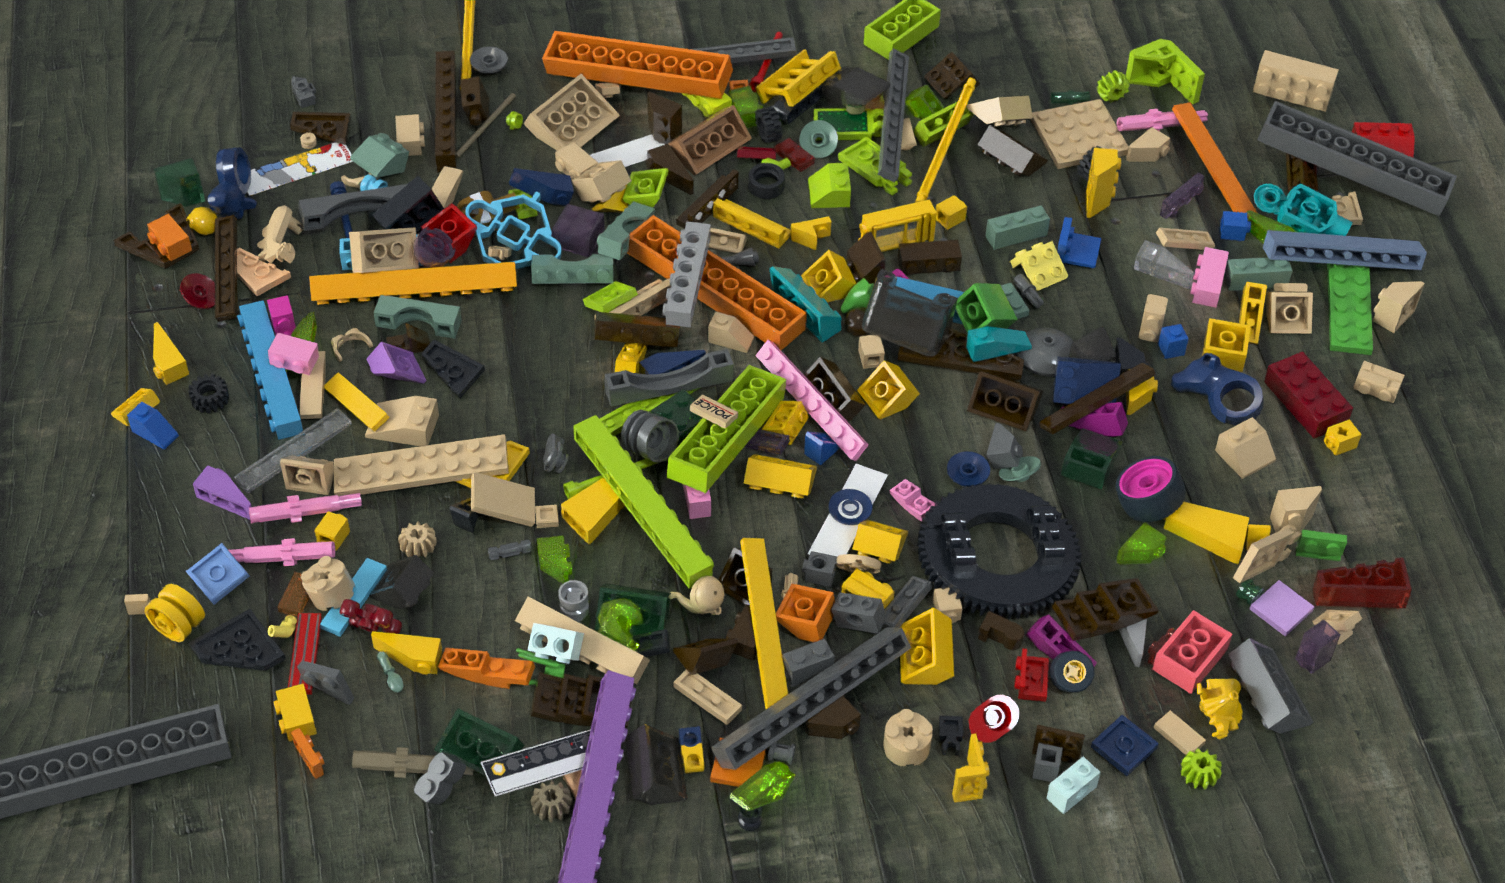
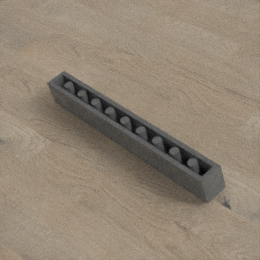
M885 628L713 745L711 748L721 768L736 770L911 649L903 629Z

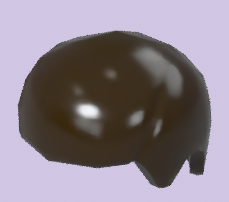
M855 307L848 312L844 325L848 333L861 337L867 336L874 330L876 321L869 309Z

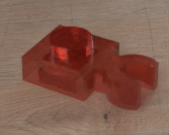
M1171 627L1158 642L1154 641L1148 649L1150 653L1148 663L1152 666L1154 665L1156 654L1176 631L1174 628Z

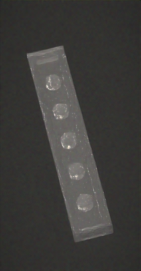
M338 408L235 475V482L247 494L282 471L280 464L282 458L288 456L304 457L352 425L351 420Z

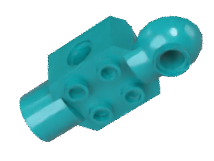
M1263 184L1254 193V202L1258 209L1265 213L1276 214L1278 225L1291 232L1346 236L1353 223L1337 214L1336 201L1303 184L1293 187L1287 196H1285L1281 188L1273 184Z

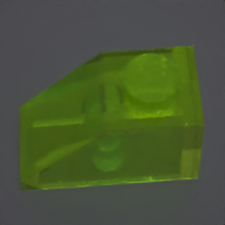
M928 85L911 91L905 99L906 107L914 117L924 119L945 108Z
M1144 523L1119 549L1116 562L1118 564L1151 563L1156 557L1160 558L1165 552L1166 546L1164 545L1167 536Z

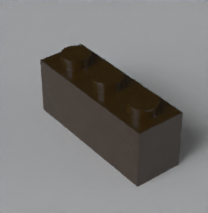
M959 241L901 243L898 248L900 270L905 275L960 271L962 254Z

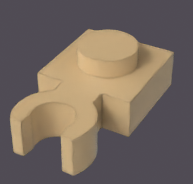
M492 245L489 246L488 256H493L496 260H505V257L511 256L512 249Z

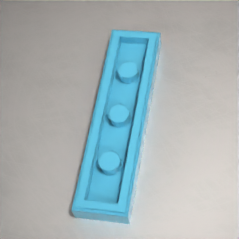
M367 558L352 578L355 587H353L354 594L351 600L358 602L360 608L386 573L387 566ZM332 607L320 623V628L341 637L350 624L349 618L340 615V608L334 609Z

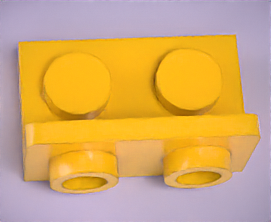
M780 401L762 428L764 435L782 436L787 445H792L809 418L802 401Z

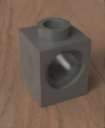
M811 551L809 559H804L802 572L806 573L805 582L831 587L836 572L837 556Z

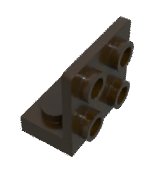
M953 52L949 53L924 76L944 100L950 97L964 83H967L969 78L976 80L975 88L980 85L975 76Z
M1037 725L1032 754H1037L1039 743L1061 747V760L1066 763H1076L1080 759L1085 735Z

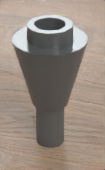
M753 247L734 254V256L721 257L728 263L756 267V262H759L758 251H754Z

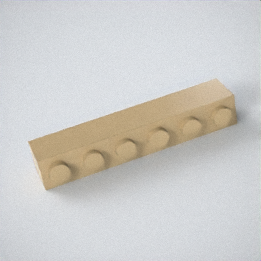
M527 597L515 619L516 622L521 624L520 629L529 634L532 632L533 623L584 633L579 660L588 665L591 661L598 664L596 669L605 674L610 670L635 678L634 684L636 685L650 661L645 656L530 597ZM545 636L542 641L548 643L547 637ZM565 641L563 644V650L567 652L569 649V643L568 641Z

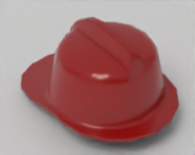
M995 695L989 698L971 713L969 718L971 734L976 733L977 739L983 743L996 741L1017 724L1019 709L1016 703L1008 696Z

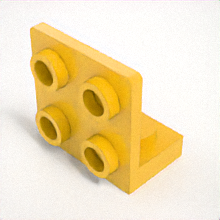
M976 733L971 734L967 755L969 766L956 769L952 792L954 803L982 799L984 789H987L986 776H989V766L987 762L983 761L984 748L982 742H978Z

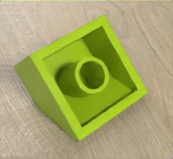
M828 163L808 178L811 208L850 207L851 186L848 163Z

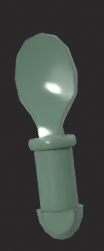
M384 651L378 652L377 660L380 662L384 674L388 675V686L393 692L400 693L404 687L402 678L394 673L395 668L392 667L387 653Z

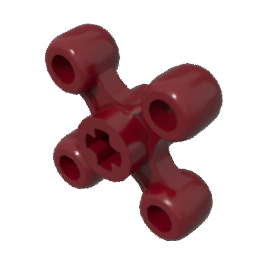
M345 599L341 604L340 615L349 618V623L352 626L369 632H377L378 628L381 627L382 632L400 634L402 622L394 619L391 611L371 604H365L362 610L360 609V604L351 599Z

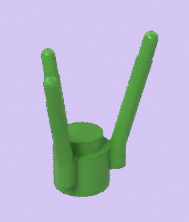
M520 648L516 649L519 657L546 665L545 674L563 677L566 663L535 657V653ZM531 679L529 685L536 684L537 679Z

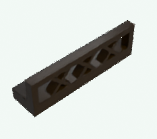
M1286 153L1288 193L1299 184H1303L1318 192L1316 165Z
M733 169L727 176L722 175L676 219V225L685 229L686 222L703 223L713 213V203L717 198L725 201L738 189L739 171Z

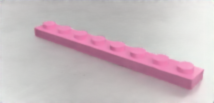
M767 340L756 357L772 374L786 379L785 388L797 401H802L811 417L851 460L857 461L869 444L774 342Z

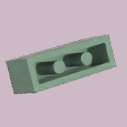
M1041 205L988 219L985 237L993 250L1043 237L1048 234L1050 218Z
M1269 257L1228 259L1224 277L1229 291L1243 290L1246 282L1265 284L1267 289L1274 288L1275 283H1289L1292 268L1287 260L1269 259Z

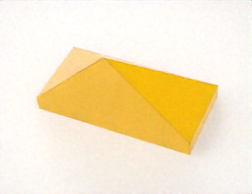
M626 188L611 194L612 197L609 200L600 201L592 208L593 211L624 212V209L628 208V204L623 201Z

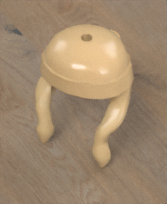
M704 576L698 579L692 586L690 600L680 592H670L665 597L667 600L677 598L680 604L692 613L719 615L721 614L720 605L724 600L725 594L724 588L718 579L712 576Z

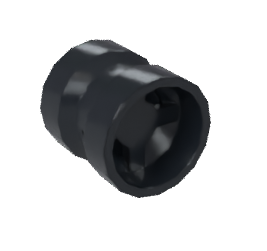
M755 798L743 799L738 806V823L744 830L754 831L761 826L762 804Z

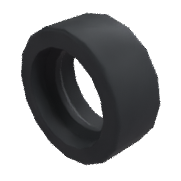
M772 163L757 164L749 172L748 188L756 197L762 199L775 198L782 194L785 189V173L782 168ZM762 177H770L777 180V182L764 185L756 180Z

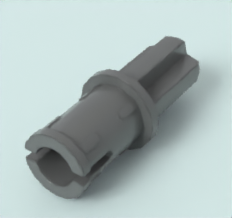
M1019 274L1014 278L1015 281L1013 283L1021 291L1022 297L1027 298L1035 308H1039L1044 304V301L1036 292V287L1029 283L1024 274Z

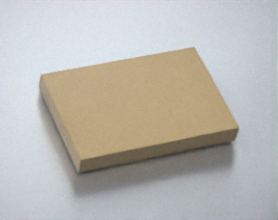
M474 472L471 476V511L532 527L535 524V488Z

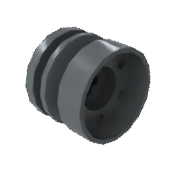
M646 410L634 411L628 416L621 431V442L628 452L658 463L668 459L675 451L679 441V430L672 420Z

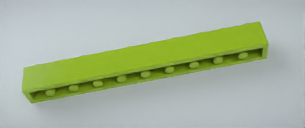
M595 415L574 425V440L686 586L691 589L701 577L712 576L714 563L709 555L706 556L699 542L692 539L688 528L678 521L675 511L668 508L663 496L657 494L649 479L646 480L639 465H635L632 462L630 454L627 450L621 448L619 440L616 436L611 435L604 421L601 422Z

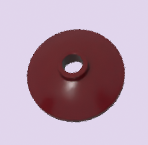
M198 273L189 274L183 278L180 284V292L190 305L199 309H210L215 306V282L211 278Z

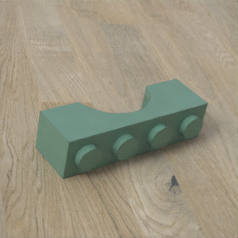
M633 202L628 208L626 207L624 212L617 216L615 221L608 225L603 233L599 234L597 239V245H599L598 253L621 260L628 252L630 233L653 216L655 208Z
M593 254L588 259L570 262L559 260L553 255H532V284L613 283L614 263L611 257Z
M380 295L373 312L376 327L396 330L405 322L419 320L430 324L435 331V336L456 338L462 321L460 307L385 295Z

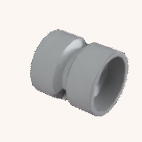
M569 580L560 586V613L577 622L584 620L588 616V588L584 583L577 580Z

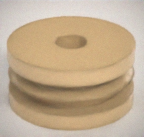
M305 133L300 137L301 146L305 149H312L317 144L316 136L313 133Z

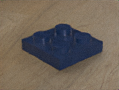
M1121 715L1092 742L1091 748L1124 775L1128 776L1157 749L1159 743L1124 715Z

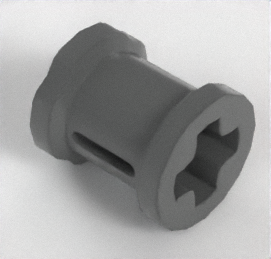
M776 741L770 745L768 760L786 761L788 765H792L796 744H791L790 746L777 743Z

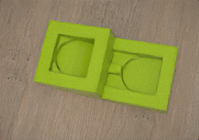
M519 189L508 191L509 194L514 192L516 196L524 194L532 198L530 194ZM524 203L519 204L520 208L514 210L519 220L538 216L537 210Z

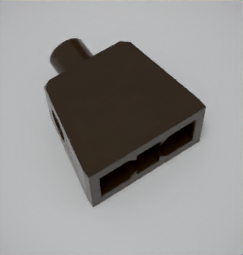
M479 76L460 80L462 107L470 124L473 126L480 125L481 121L487 120L489 117V97Z

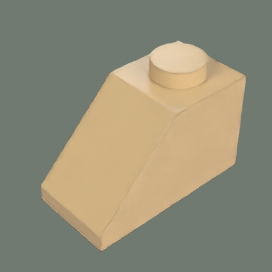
M1151 127L1129 145L1126 160L1128 162H1156L1169 152L1170 137Z
M715 312L708 326V342L747 353L754 340V335L736 317Z

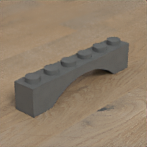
M408 184L299 200V217L304 231L325 228L330 222L349 213L368 210L377 211Z
M728 349L707 353L694 363L668 373L638 374L626 370L605 374V391L612 407L733 381L734 364Z

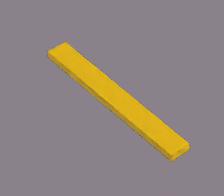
M743 538L740 543L765 709H768L787 696L788 690L765 542L762 538Z

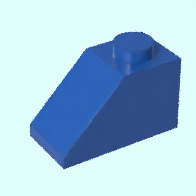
M144 402L139 403L127 415L132 432L164 450L179 436L158 410Z

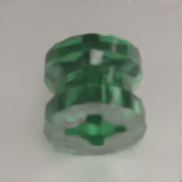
M1248 579L1241 584L1236 596L1240 599L1244 598L1247 604L1251 606L1264 593V588L1256 586L1252 579Z

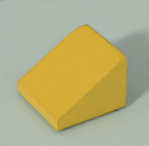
M1248 525L1245 536V548L1247 551L1253 543L1270 536V525Z

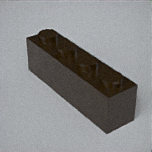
M596 311L594 337L595 340L677 347L680 326L666 325V318Z

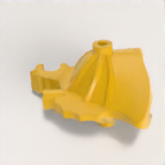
M1231 678L1206 680L1207 688H1202L1201 683L1197 684V694L1201 698L1199 708L1206 716L1210 717L1209 724L1214 725L1217 729V732L1212 733V736L1218 739L1227 737L1228 729L1230 731L1238 730V724L1242 720L1243 711L1238 700L1241 684L1236 679Z

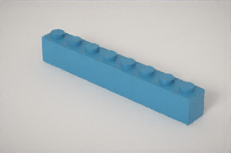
M264 300L239 306L241 312L240 315H237L239 325L245 328L242 330L244 341H249V344H246L249 357H254V359L250 360L253 371H258V374H255L257 385L263 387V389L259 390L262 401H267V404L264 405L267 417H272L269 420L271 432H276L278 440L303 434L301 419L284 368H277L269 363L268 350L275 339V335Z

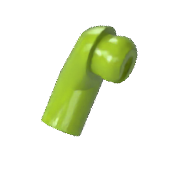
M766 158L761 162L778 165L783 170L791 166L788 158L781 161Z

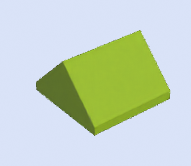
M668 169L631 172V182L627 184L623 201L629 205L637 202L653 208L660 199Z

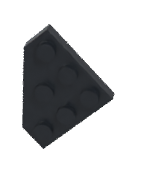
M251 609L189 642L190 648L201 663L267 671L286 660L283 651L273 638L268 635L267 630Z

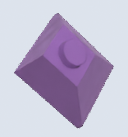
M380 342L367 358L370 370L376 376L423 384L426 382L411 351Z

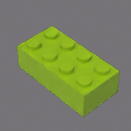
M902 0L865 27L864 45L889 60V53L893 48L903 53L938 28L941 9L926 0Z

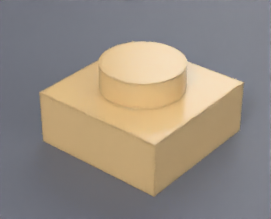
M615 83L595 84L596 90L603 97H613V94H620V86Z

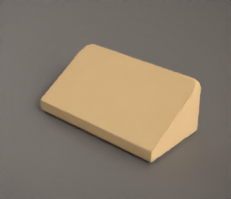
M711 228L709 248L737 254L743 251L747 237L744 234Z

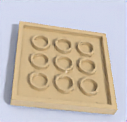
M1101 99L1032 113L1033 118L1031 121L1057 169L1080 165L1079 162L1084 159V154L1087 155V151H1091L1092 147L1096 148V146L1104 149H1118V157L1127 155L1128 145Z

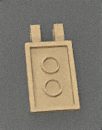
M1286 525L1280 531L1253 543L1233 578L1238 583H1242L1274 567L1278 561L1288 558L1291 550L1287 548L1284 551L1287 544L1292 545L1298 541L1301 533L1297 531L1294 534L1291 530L1293 527Z

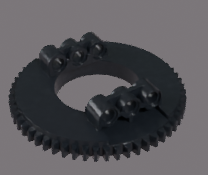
M988 483V485H971L968 488L964 486L961 490L955 489L953 494L949 492L947 497L942 496L941 501H936L935 506H931L930 511L926 512L925 518L923 517L917 538V554H920L918 560L922 562L921 568L925 569L924 574L930 575L929 581L935 582V589L941 588L944 590L950 588L948 594L951 595L956 592V599H960V602L963 603L962 609L965 610L970 606L971 613L978 609L981 616L985 612L990 611L1001 617L1005 614L1007 619H1010L1012 614H1014L1016 619H1019L1021 613L1025 618H1028L1030 612L1036 616L1038 610L1044 613L1046 608L1052 609L1055 601L1064 600L1065 595H1069L1070 589H1073L1080 571L1081 546L1078 545L1079 539L1075 538L1076 532L1071 531L1073 526L1067 525V518L1061 519L1063 513L1058 512L1056 507H1052L1049 504L1050 502L1044 501L1042 497L1027 492L1025 489L1022 490L1017 487H1010L1009 485H994ZM988 522L1011 525L1021 530L1031 539L1035 545L1038 560L1026 571L1012 575H1000L983 570L976 564V553L974 547L971 546L969 529Z

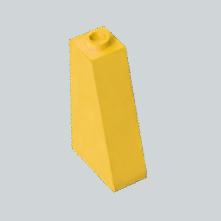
M603 477L561 504L562 518L589 545L625 505Z
M1183 502L1178 510L1164 518L1166 520L1164 529L1232 563L1239 564L1249 517Z

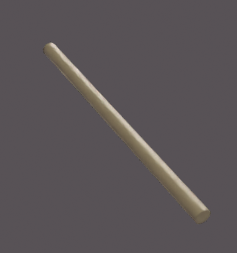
M511 93L456 152L457 158L471 146L516 97L514 93Z

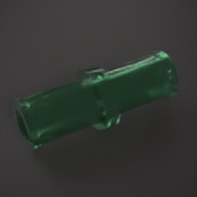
M1068 90L1067 92H1051L1052 104L1067 103L1068 105H1073L1074 103L1090 101L1089 91L1074 92L1073 90Z

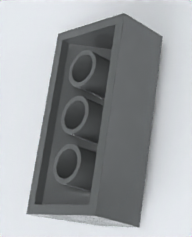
M1249 638L1228 654L1232 660V668L1240 675L1242 679L1241 685L1251 695V703L1262 716L1261 722L1268 730L1281 734L1314 723L1273 648Z

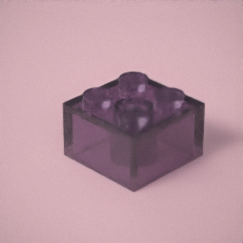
M567 204L552 229V237L560 243L561 250L590 257L597 245L599 234L605 231L604 214Z

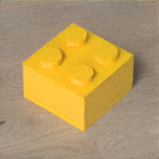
M1209 318L1202 356L1205 353H1212L1220 358L1221 364L1224 367L1242 372L1247 357L1251 326Z

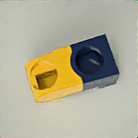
M700 726L679 729L678 739L685 774L704 772Z

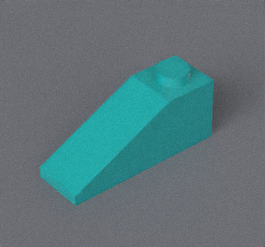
M986 326L968 330L966 348L972 361L976 362L1030 350L1032 345L1025 331Z

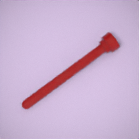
M777 32L774 39H782V32ZM764 59L757 76L751 78L749 89L752 92L758 93L756 87L764 81L772 59Z

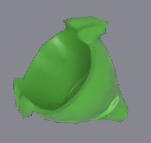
M865 278L857 282L847 294L841 306V312L845 314L855 307H864L870 311L879 309L880 307L875 298L878 292L874 290V283L869 284Z

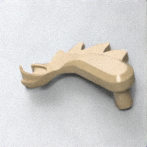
M283 205L276 208L269 224L262 230V235L265 238L258 242L257 246L263 250L258 255L259 259L263 262L267 260L272 263L276 258L280 262H283L284 259L288 263L294 260V246L290 243H282L287 228L298 235L303 231L300 228H303V225L292 217V210L287 206Z

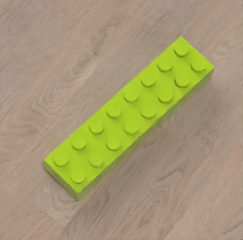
M748 365L717 401L737 411L738 418L726 429L702 418L668 457L667 478L706 493L769 418L779 402L783 401L786 379Z

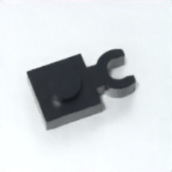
M939 715V741H944L942 745L943 755H946L948 747H953L955 755H959V741H963V716Z

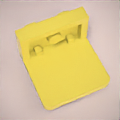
M1053 241L1046 244L1040 242L1032 246L1030 251L1026 249L1015 253L1016 257L1010 261L1013 268L1022 265L1029 282L1036 287V291L1065 280L1068 277Z

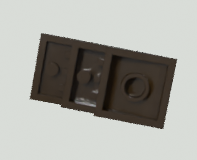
M1138 578L1099 583L1097 590L1077 592L1074 599L1055 601L1052 607L1073 641L1119 630L1154 616L1159 612Z
M539 672L530 716L554 722L592 726L602 678L589 675L587 679L565 673L560 678ZM629 721L625 723V728L628 727Z

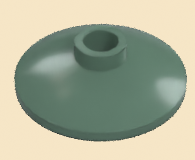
M815 120L805 125L802 129L800 145L808 156L825 158L836 149L838 135L830 123L823 120ZM818 137L823 140L820 144L815 142V139Z
M1033 456L1021 457L1018 467L1001 468L999 476L1005 481H1026L1040 468V459Z

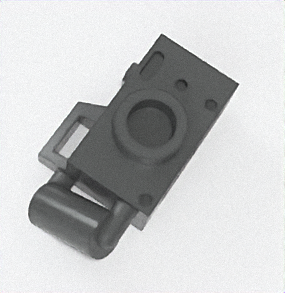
M293 76L292 90L300 107L303 108L316 104V97L314 95L316 89L313 83H308L306 78Z

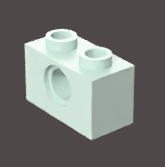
M1082 757L1050 783L1047 799L1065 814L1097 787L1100 771Z

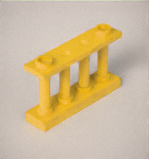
M802 50L756 87L761 103L765 104L776 95L785 96L788 106H795L841 68L836 52L829 51L821 59L814 60L809 59L806 50Z

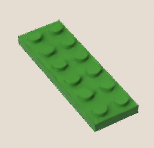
M1327 263L1330 351L1371 355L1373 351L1369 266Z

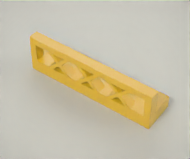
M717 198L713 203L714 218L778 249L791 236L790 229L728 199L722 201Z

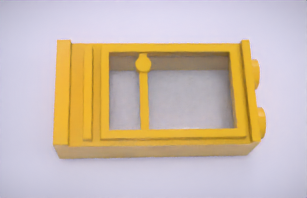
M929 199L862 215V224L859 225L861 238L867 232H872L881 252L899 248L901 243L934 241L937 212Z

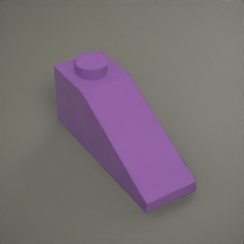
M207 466L193 483L196 497L250 519L249 507H252L251 503L223 470Z

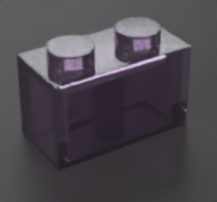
M1323 619L1304 633L1295 659L1301 667L1306 668L1311 674L1331 661L1341 634Z

